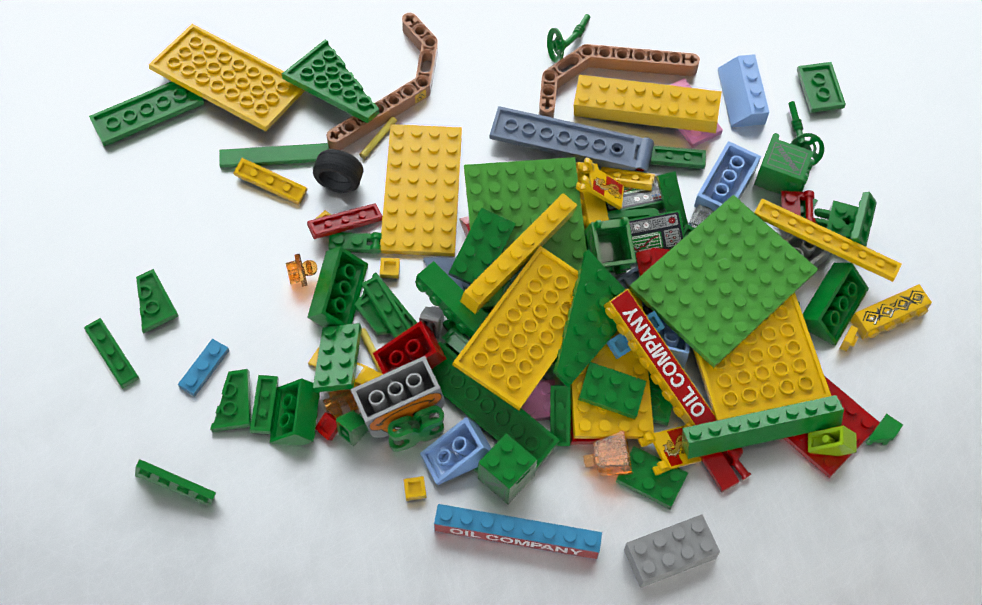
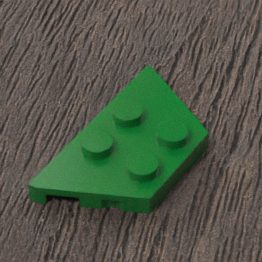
M376 272L373 273L372 278L378 274ZM382 280L410 327L415 325L417 321ZM363 290L362 296L359 297L355 304V309L377 336L391 334Z

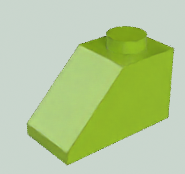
M845 426L808 433V452L833 456L857 453L856 433Z

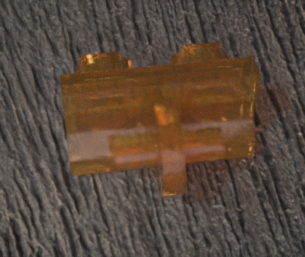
M300 253L295 254L294 261L285 263L290 284L301 282L302 287L308 286L306 276L315 275L318 266L313 260H306L302 263Z
M351 389L329 392V398L323 400L326 412H329L335 418L343 415L341 407L345 405L349 406L350 411L359 410Z

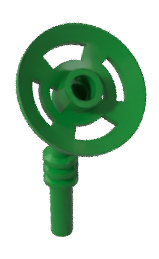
M589 14L584 15L581 22L575 26L572 34L567 39H563L558 28L554 27L549 30L547 50L554 63L563 59L566 47L583 35L585 26L591 18Z
M790 101L788 105L792 117L791 124L793 132L797 136L790 144L812 151L810 145H813L814 153L812 158L815 160L814 166L824 155V143L816 134L803 133L802 130L804 128L802 120L799 119L795 101ZM805 137H811L809 141L805 140ZM815 142H818V144H819V152H818V153H816L817 147H816Z

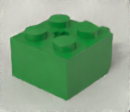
M833 200L829 210L822 208L814 210L815 216L820 217L815 218L816 224L851 240V232L854 229L855 216L858 213L859 207Z

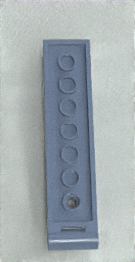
M502 106L497 108L489 134V139L559 154V158L575 157L576 162L583 163L585 158H589L594 164H598L599 168L608 167L644 173L648 171L654 141L650 138L637 137Z

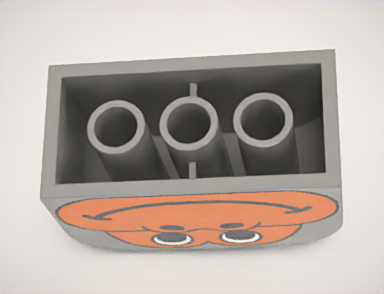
M425 356L351 389L370 434L376 438L389 436L388 425L394 420L404 416L413 417L418 411L431 406H439L442 409L445 404L441 388ZM395 427L393 432L399 430L400 427Z

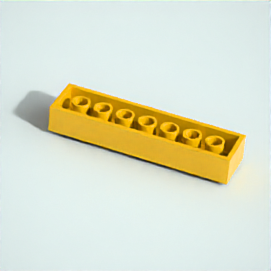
M579 75L573 104L574 116L716 133L722 91Z

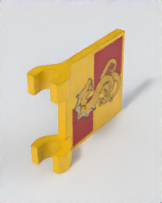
M585 158L584 164L587 166L580 164L578 171L583 174H589V177L583 175L581 182L585 184L577 182L576 189L580 192H590L620 210L623 202L624 185L595 168L591 159Z
M685 426L656 433L647 432L643 434L644 438L638 439L641 447L653 443L662 460L657 463L658 466L652 468L655 475L702 461L700 457L687 458L682 446V428H685Z

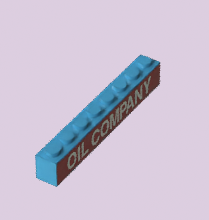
M442 504L437 505L434 521V531L592 559H598L600 553L602 532Z

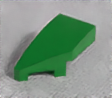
M886 413L866 444L872 445L873 442L887 445L890 440L896 437L903 424Z

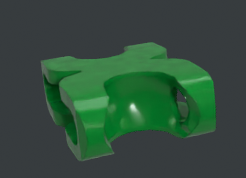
M431 406L418 411L413 417L404 416L392 421L388 425L389 447L395 452H401L414 447L419 441L427 442L440 437L444 432V411L439 406ZM437 413L439 415L438 418H429L430 414ZM395 427H400L399 430L393 432ZM439 427L437 431H432V429ZM404 440L401 445L394 444V441Z

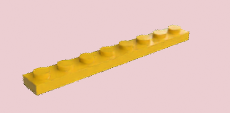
M761 199L754 212L764 222L892 282L895 280L902 263L765 199Z

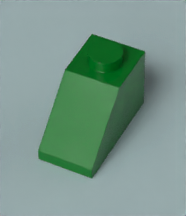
M354 410L336 419L338 434L352 446H355L369 430L362 414H358Z

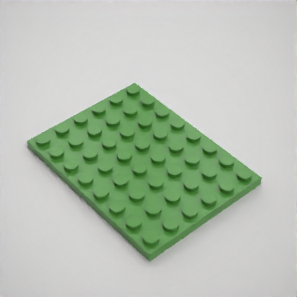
M575 157L464 165L470 229L481 208L516 223L504 250L562 193L575 202L577 207L573 216L542 247L579 271L584 257L583 253L587 251L580 192L576 189L578 177ZM502 288L481 309H493L502 297Z
M732 195L629 286V290L647 307L655 311L661 320L715 368L818 271V268L736 196Z

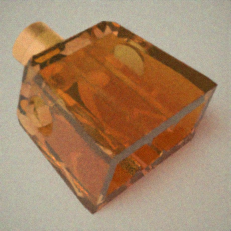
M624 431L595 441L593 443L594 454L583 456L585 467L596 466L601 476L633 474L628 441Z

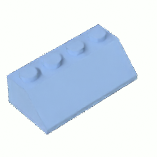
M740 55L718 67L717 71L730 127L765 125L770 112L756 55Z

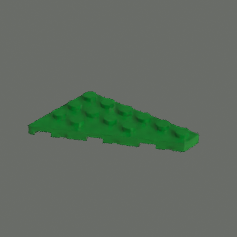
M326 39L282 73L283 80L366 123H369L379 114L377 105L372 102L370 96L366 95L362 85L354 78L353 73L348 71L345 62L337 55L336 50L330 47L329 41Z
M590 250L583 253L582 265L579 268L578 279L572 295L574 296L572 305L569 308L568 320L565 323L562 334L561 349L558 350V360L553 370V373L566 387L574 382L617 332V324L608 317L605 312L606 308L603 305L626 290Z

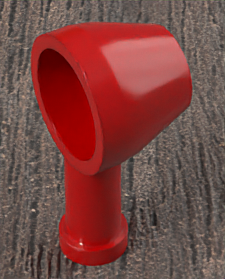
M742 447L722 452L729 465L736 468L743 480L751 475L739 460L743 454Z

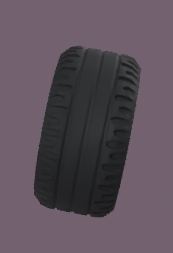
M336 149L322 151L317 156L313 167L315 180L323 187L339 193L355 191L359 187L364 173L363 165L356 157Z

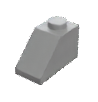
M425 306L420 314L419 321H422L431 328L435 338L439 339L444 322L443 311L436 306Z

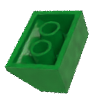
M301 378L278 387L269 443L302 446L314 442L320 392H314L312 382Z

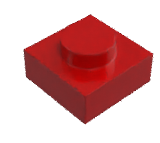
M325 412L316 425L315 430L327 440L332 441L338 432L336 418L330 413Z

